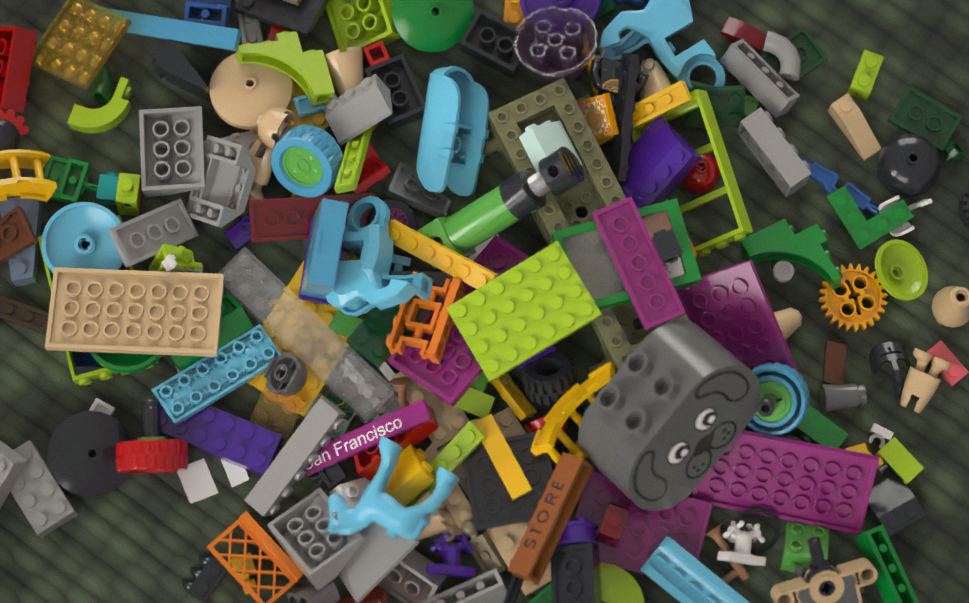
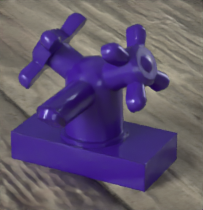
M446 532L444 535L439 533L434 545L430 549L431 551L437 549V554L441 557L443 556V564L427 565L426 574L455 577L475 576V567L460 565V551L462 554H465L466 550L470 554L473 553V548L470 547L467 535L463 534L462 538L456 535L455 540L458 543L455 544L446 541L451 535L449 532Z

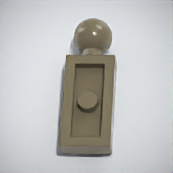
M472 519L465 520L461 525V531L463 534L470 536L468 541L470 547L473 548L472 555L482 571L486 573L495 568L498 573L505 571L507 566L487 533L484 531L478 534L475 531L474 521Z

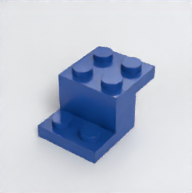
M232 0L186 1L184 21L229 28Z

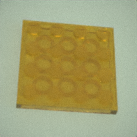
M67 0L35 46L32 66L87 90L132 21L123 15L87 0Z

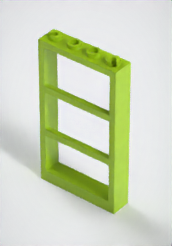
M696 89L690 92L691 101L661 116L668 122L698 107L700 108L711 143L695 151L700 156L714 151L725 186L679 207L683 214L728 194L739 227L694 247L697 256L703 257L711 254L710 250L715 248L723 249L729 246L728 243L731 241L744 240L747 238L746 235L752 233L753 230L707 91ZM655 119L633 129L631 135L634 143Z

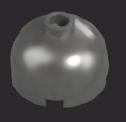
M283 352V355L273 357L268 363L264 375L267 378V384L265 383V385L275 394L291 396L301 391L307 380V370L305 364L297 356Z

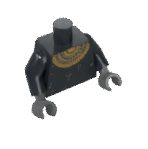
M596 46L592 48L594 59L591 62L590 79L593 87L598 90L597 95L610 94L613 110H616L621 62L604 58L605 49L603 47L602 53L596 55ZM646 59L642 64L643 71H640L641 67H639L636 77L637 90L635 97L644 89L649 78L648 73L654 69L655 62L652 68L647 69L645 67Z

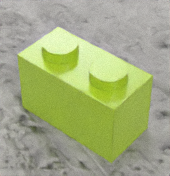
M864 50L849 87V95L867 101L884 56Z

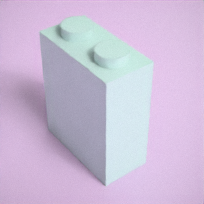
M548 120L541 125L531 124L525 128V132L519 137L536 172L539 171V161L562 146L571 150L578 158L581 166L583 165L561 121L551 122V120Z

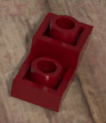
M732 17L726 19L720 31V34L732 43L744 39L757 53L761 51L767 36L755 27Z

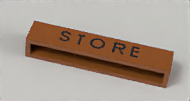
M564 452L562 453L507 569L518 578L539 585L594 468L586 460Z

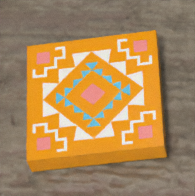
M609 93L577 101L596 140L619 134Z

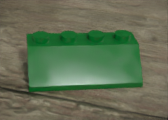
M229 293L223 295L218 349L254 327L241 305ZM169 355L180 372L206 357Z

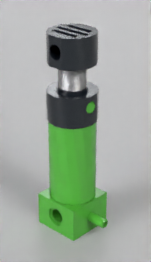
M562 146L539 161V171L535 174L522 170L455 214L437 218L417 230V232L468 258L476 253L475 247L546 205L545 194L553 191L558 195H562L583 182L585 177L583 168L574 153L567 147Z

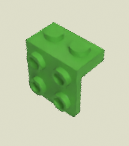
M793 521L787 522L780 570L795 572L794 566H808L812 564L807 543L810 537L820 538L824 558L828 560L829 529Z

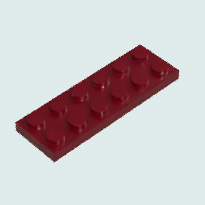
M375 192L358 195L339 194L309 198L290 197L248 200L251 242L308 239L311 217H314L315 211L323 198L349 203L345 221L347 223L349 211L355 202L364 197H375ZM372 208L367 209L361 215V228L368 226V215L371 213Z

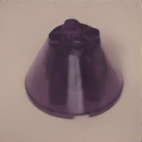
M550 6L533 12L521 22L516 30L514 49L520 63L545 82L551 84L564 78L567 84H570L581 75L583 69L594 55L597 48L598 35L593 21L582 11L572 7L564 9Z

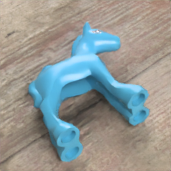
M382 436L379 442L381 465L374 479L364 490L357 506L349 508L340 494L334 493L328 497L330 516L328 532L350 535L367 527L371 522H375L386 528L385 533L395 539L399 535L408 540H416L420 537L422 530L430 524V520L426 516L437 512L442 502L451 494L453 487L460 480L457 475L439 466L436 473L437 486L432 495L421 504L404 508L395 498L386 494L388 481L395 470L403 448Z

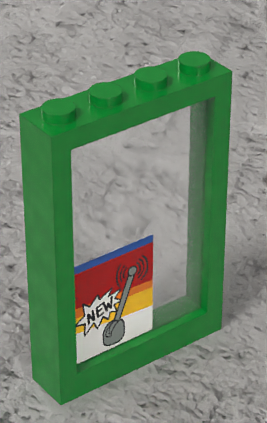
M677 198L639 208L638 212L651 239L654 237L653 234L659 230L665 229L668 231L672 229L683 252L680 258L664 264L675 290L700 284L701 275ZM594 221L552 232V239L549 240L550 245L556 241L559 242L600 311L632 303Z

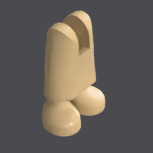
M260 139L256 140L248 152L256 170L249 200L264 199L262 186L268 185L272 173L271 154L273 149L268 147L263 159L259 158L264 147V143Z
M915 348L913 355L917 359V364L915 368L911 366L909 368L901 394L900 405L906 408L913 394L919 397L914 412L920 414L941 382V379L937 378L941 371L949 370L952 363L934 356L929 372L925 373L924 371L933 355Z

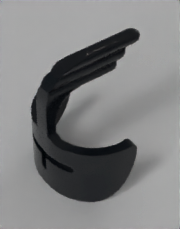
M890 341L881 343L870 351L871 369L873 374L877 373V369L882 364L891 362L894 374L893 387L895 398H899L901 376L897 360L905 361L906 367H910L911 364L906 349L901 342Z

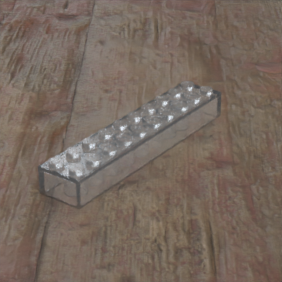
M246 247L217 273L224 274V289L293 355L297 356L365 424L371 423L398 396L397 391Z

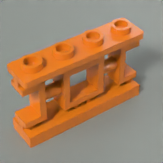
M446 278L443 288L432 286L429 301L417 299V296L414 295L408 302L400 304L398 315H395L393 319V329L386 339V345L391 354L396 355L398 352V354L403 355L406 346L420 348L422 359L427 360L429 358L432 363L440 364L454 324L446 308L463 298L466 289L461 279L453 278L451 281ZM436 296L446 298L444 305L434 302ZM419 309L434 311L430 325L415 322ZM405 328L415 331L413 337L403 336ZM423 333L433 335L430 343L428 340L421 339Z

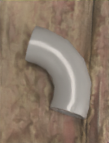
M768 31L763 51L772 53L779 59V75L783 79L799 80L801 59L796 47L786 37Z

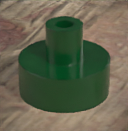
M953 140L945 146L947 154L944 158L948 162H951L953 159L961 161L966 156V152L961 145Z

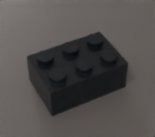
M479 8L459 42V50L514 79L533 46L534 37Z
M404 54L365 69L366 78L376 74L391 92L392 114L385 118L389 131L423 118L425 102Z

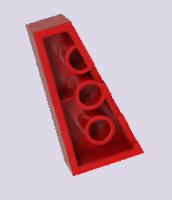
M0 26V108L3 111L7 112L9 109H14L15 113H24L27 89L30 84V71L33 65L34 47L37 43L36 31L17 26Z
M428 406L433 420L389 440L400 445L403 450L410 444L415 447L439 428L434 409ZM379 444L354 455L358 474L369 481L377 474L381 465Z

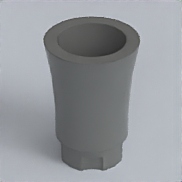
M820 384L819 402L822 412L828 413L866 404L865 386L856 384Z

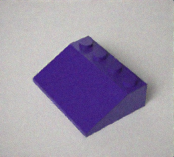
M659 116L631 147L628 157L629 173L626 181H618L625 197H632L637 209L661 203L668 198L702 157L662 116Z

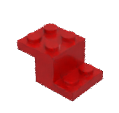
M347 142L343 145L338 143L343 155ZM370 142L357 189L352 191L355 195L365 193L371 185L382 181L391 172L389 167L380 160Z

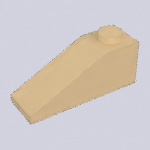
M848 93L830 105L828 113L864 161L882 149L861 110Z

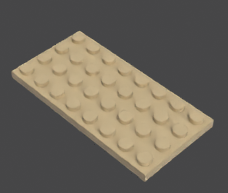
M54 267L45 349L55 351L218 357L225 276L224 274Z

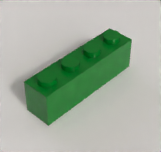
M810 405L802 422L793 429L800 434L799 438L803 442L839 448L849 435Z
M880 525L854 537L863 558H867L878 572L875 584L883 602L919 603L884 526Z

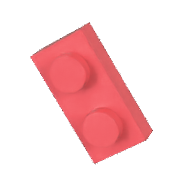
M941 340L927 351V353L933 355L930 360L931 364L934 356L952 363L949 370L940 372L951 387L969 373Z

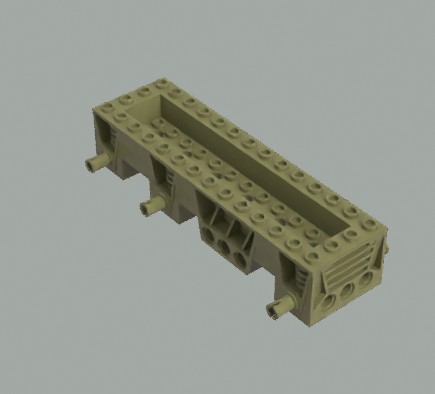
M564 78L489 112V131L492 135V140L485 142L483 149L485 156L495 151L500 152L506 164L511 165L515 174L522 170L535 174L536 170L519 137L525 132V128L531 124L541 125L548 120H551V122L561 121L583 164L582 168L585 177L583 182L562 195H558L553 191L545 194L546 205L532 213L547 245L550 244L549 240L552 239V232L594 221L592 218L593 212L626 199L577 104V101L590 98L589 94L575 100ZM584 208L588 214L585 218H579L575 213L576 210ZM598 229L564 238L570 262L593 300L620 293L614 290L613 285L616 282H622L608 250L604 255L595 253L594 248L597 245H603L606 248ZM631 303L600 311L602 316L592 321L591 324L601 342L600 349L604 355V360L591 367H587L588 372L591 373L602 365L612 362L616 366V374L628 356L634 352L646 336L667 323L689 321L686 313L645 331L644 328L637 330L633 327V321L639 319Z

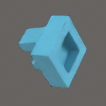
M393 254L392 264H395L394 271H404L405 266L411 268L413 259Z

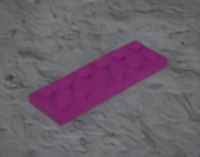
M632 197L593 212L592 218L645 331L685 315L684 307Z

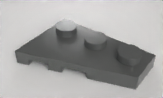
M399 162L386 196L400 200L436 218L445 217L451 200L442 193L429 192L422 185L418 175L409 173L404 169L405 165Z

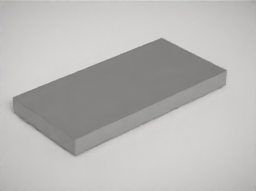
M181 198L108 230L126 269L156 256L162 244L178 246L199 236Z

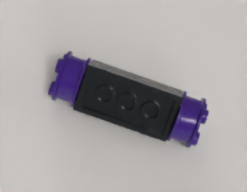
M579 517L575 518V521H568L550 559L552 603H602L599 543L595 540V530L598 529V524L588 522V518Z

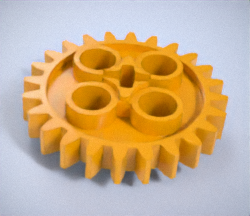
M850 263L846 270L841 265L840 270L843 275L841 278V288L845 294L837 295L829 283L823 281L821 285L826 289L819 290V294L824 295L818 300V302L824 303L820 310H827L824 317H832L830 324L837 321L838 329L845 325L847 332L850 327H853L854 332H857L860 326L864 331L867 327L866 323L872 327L874 325L873 319L879 321L880 316L878 314H884L885 310L882 307L886 306L888 302L882 299L886 298L888 294L882 293L884 288L882 285H879L878 278H874L875 271L871 274L868 273L869 267H866L863 271L861 270V265L858 264L856 269H853ZM859 280L863 282L864 288L858 289L854 285V281ZM845 281H849L850 289ZM851 294L853 297L857 296L856 301H854V299H849V296ZM862 301H870L872 307L868 309L863 307ZM856 306H857L859 312L861 313V315H858V314H857V312H856ZM842 307H849L852 310V314L845 315L842 312Z

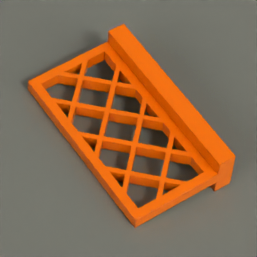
M247 511L207 546V549L257 603H265L259 597L260 589L272 590V598L267 603H274L292 586L300 582L304 576L298 566ZM238 526L245 532L244 540L232 539V531ZM219 542L229 543L228 554L218 553L214 547ZM231 543H243L244 555L231 554ZM247 544H256L259 547V555H246ZM230 558H243V570L233 569L230 566ZM246 559H259L258 570H245ZM261 559L271 560L274 563L273 571H261ZM245 574H258L257 585H248L245 582ZM260 574L273 575V586H260ZM276 575H285L290 582L285 587L275 586Z

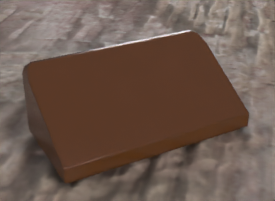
M826 341L822 384L844 385L845 344Z

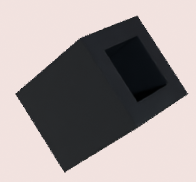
M662 229L653 234L652 241L663 265L681 257L683 252L672 229L668 231Z

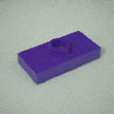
M249 215L224 233L237 251L251 241Z

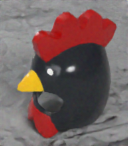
M0 108V151L15 150L20 142L21 135H26L29 132V127L23 125L25 118L23 116L15 117L14 109H9L5 113Z

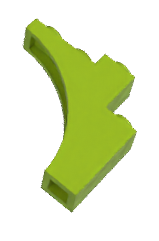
M297 31L277 33L275 41L267 40L254 44L244 43L238 46L235 56L237 64H260L281 71L298 83L308 96L311 105L327 104L333 99L335 91L323 50L311 49L302 52Z

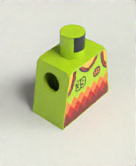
M119 173L116 192V205L119 215L140 216L143 198L141 175Z

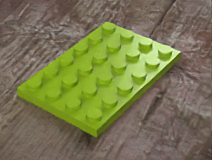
M558 241L446 308L489 382L494 381L602 316Z

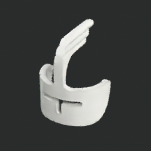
M899 195L880 204L878 207L879 213L897 203L900 199ZM922 199L909 205L908 208L911 211L931 204L933 201L932 199ZM907 221L890 231V234L897 237L915 228Z

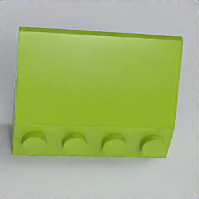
M329 0L326 10L340 52L347 51L346 48L361 47L363 52L364 47L379 41H383L384 45H388L400 39L401 37L396 32L391 18L392 0Z

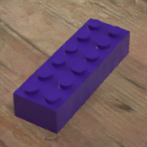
M160 402L158 404L161 435L170 439L185 440L187 445L260 476H263L274 461L284 440L281 434L210 405L183 422L174 424Z

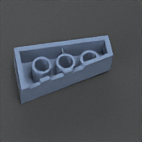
M20 197L1 201V219L19 205L22 207L38 240L41 233L44 201L20 199ZM39 241L8 260L11 280L16 287L37 283Z

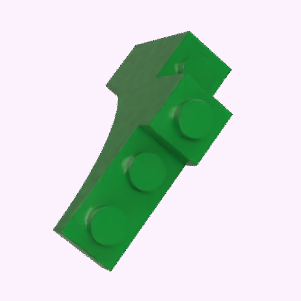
M784 218L740 241V250L747 261L752 259L753 264L774 260L795 262L818 273L829 283L833 290L841 287L843 275L839 267H834L831 262L832 257L827 250L829 237L824 229H820L818 224L796 234L793 225L788 224Z

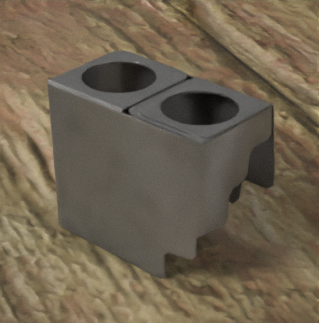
M333 580L320 590H317L311 582H308L287 592L290 603H300L302 601L301 597L307 603H336L341 600Z

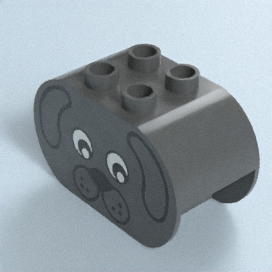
M690 321L667 323L643 339L588 407L579 427L578 441L580 449L591 463L640 508L649 511H661L671 508L682 502L694 491L751 421L756 413L757 404L760 402L761 388L759 380L752 370L695 323Z

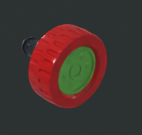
M156 399L143 400V437L116 444L117 472L145 474L187 470V441L160 437L159 401Z

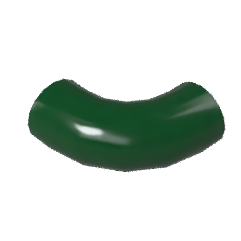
M87 52L79 70L88 74L93 80L94 84L90 92L91 98L98 103L108 104L114 89L112 71L105 61L95 54Z

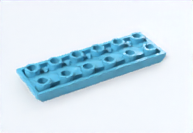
M259 324L219 348L218 357H204L151 391L173 423L179 424L265 372L271 359L282 354Z
M668 536L663 539L640 569L680 603H750Z

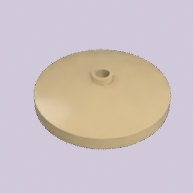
M235 53L224 59L217 66L211 77L209 86L211 102L216 113L226 123L240 129L255 130L258 129L256 125L258 117L267 110L274 107L289 108L293 98L292 78L279 70L265 65L253 63L237 64Z

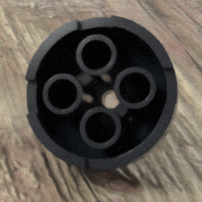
M901 134L892 138L884 145L877 160V175L881 184L896 196L914 198L925 194L933 187L941 170V159L938 150L932 142L917 134Z

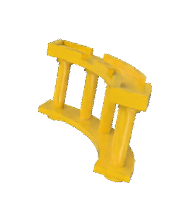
M22 149L0 151V170L11 168L12 178L0 180V202L12 196H20V199H35L47 202L57 189L56 182L44 179L43 168L51 158V155L40 151ZM19 168L33 169L36 178L21 177Z
M612 362L604 364L589 373L588 376L590 378L581 385L578 383L573 385L551 408L544 418L546 422L542 430H537L531 452L535 456L547 452L557 464L561 458V455L554 448L556 438L558 437L570 451V455L585 458L580 449L579 441L577 440L574 444L561 428L569 416L580 427L582 417L576 411V408L585 399L592 403L596 398L594 392L606 386L612 379L616 371V366Z

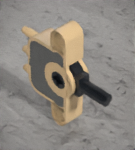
M810 537L807 543L812 564L808 565L809 569L804 578L798 577L778 583L770 591V595L775 603H862L859 588L874 583L878 577V572L867 558L852 560L839 564L834 568L824 558L820 538Z

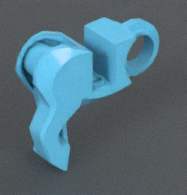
M650 0L643 10L621 11L604 29L601 35L598 50L602 53V47L605 49L604 58L615 61L620 60L622 53L629 54L648 43L667 72L678 82L681 80L685 81L687 88L693 87L690 82L691 71L700 65L710 67L714 71L716 76L714 86H724L725 84L723 67L716 60V54L704 39L677 56L674 55L676 50L671 41L666 42L668 38L692 24L693 17L689 0ZM626 29L631 30L624 38L620 39L619 35L622 31Z
M368 196L355 202L349 211L347 226L344 227L341 246L357 257H361V259L338 261L334 288L325 297L328 303L333 307L339 308L345 315L357 317L367 313L374 307L381 310L408 302L414 295L427 301L430 300L433 280L426 274L389 275L393 257V240L389 237L388 229L390 210L388 205L378 197ZM375 207L376 215L374 220L368 226L361 228V215L367 209Z

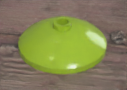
M898 239L890 240L878 249L875 257V270L882 287L891 296L902 301L914 300L921 296L928 284V270L920 252L910 243Z

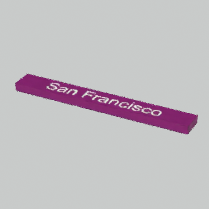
M421 399L330 441L318 451L317 454L319 456L316 461L307 466L305 469L306 474L303 478L378 445L382 436L391 439L433 420L426 400Z

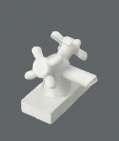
M731 521V525L723 533V537L727 538L730 543H735L734 552L718 551L717 560L765 566L766 557L751 554L752 543L756 542L757 539L761 543L765 542V538L761 536L762 533L759 529L760 524L757 523L754 527L750 523L746 524V527L750 530L747 532L739 529L745 524L744 521H739L737 524L735 521Z

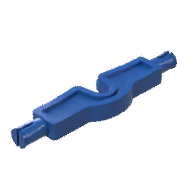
M805 160L811 168L810 178L821 184L828 195L838 190L835 187L839 179L837 173L817 162L811 164ZM847 182L844 186L860 211L866 209L876 216L879 208L870 203L871 198L852 183Z

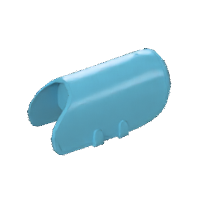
M457 66L441 67L429 75L416 170L419 180L429 192L440 193L444 191L447 185L453 193L459 196H471L476 189L480 164L483 163L485 156L483 154L485 139H488L489 130H487L489 99L485 88L474 82L471 75L465 69Z

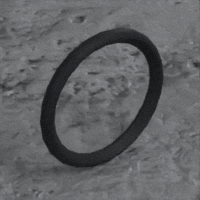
M755 507L745 510L737 518L736 524L752 512L765 513L773 520L776 530L773 540L762 548L751 547V552L755 553L769 550L779 538L780 526L777 518L773 513L764 508Z

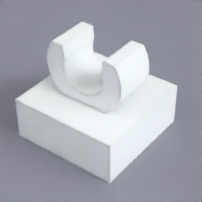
M874 423L869 431L873 435L869 437L868 443L871 444L874 438H879L881 443L878 448L881 449L885 445V440H891L894 432Z

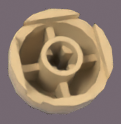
M274 107L261 114L256 122L259 139L273 149L278 140L287 131L292 129L290 125L291 121L295 122L296 120L295 113L285 108Z

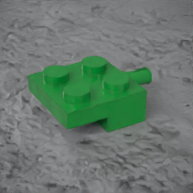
M51 155L44 173V179L56 182L57 189L50 199L73 204L81 202L86 190L97 193L98 185L88 181L91 171L90 164L72 158L64 159Z

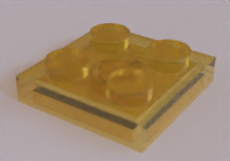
M265 385L249 421L281 434L283 438L288 439L306 400L296 395L282 396L275 394Z

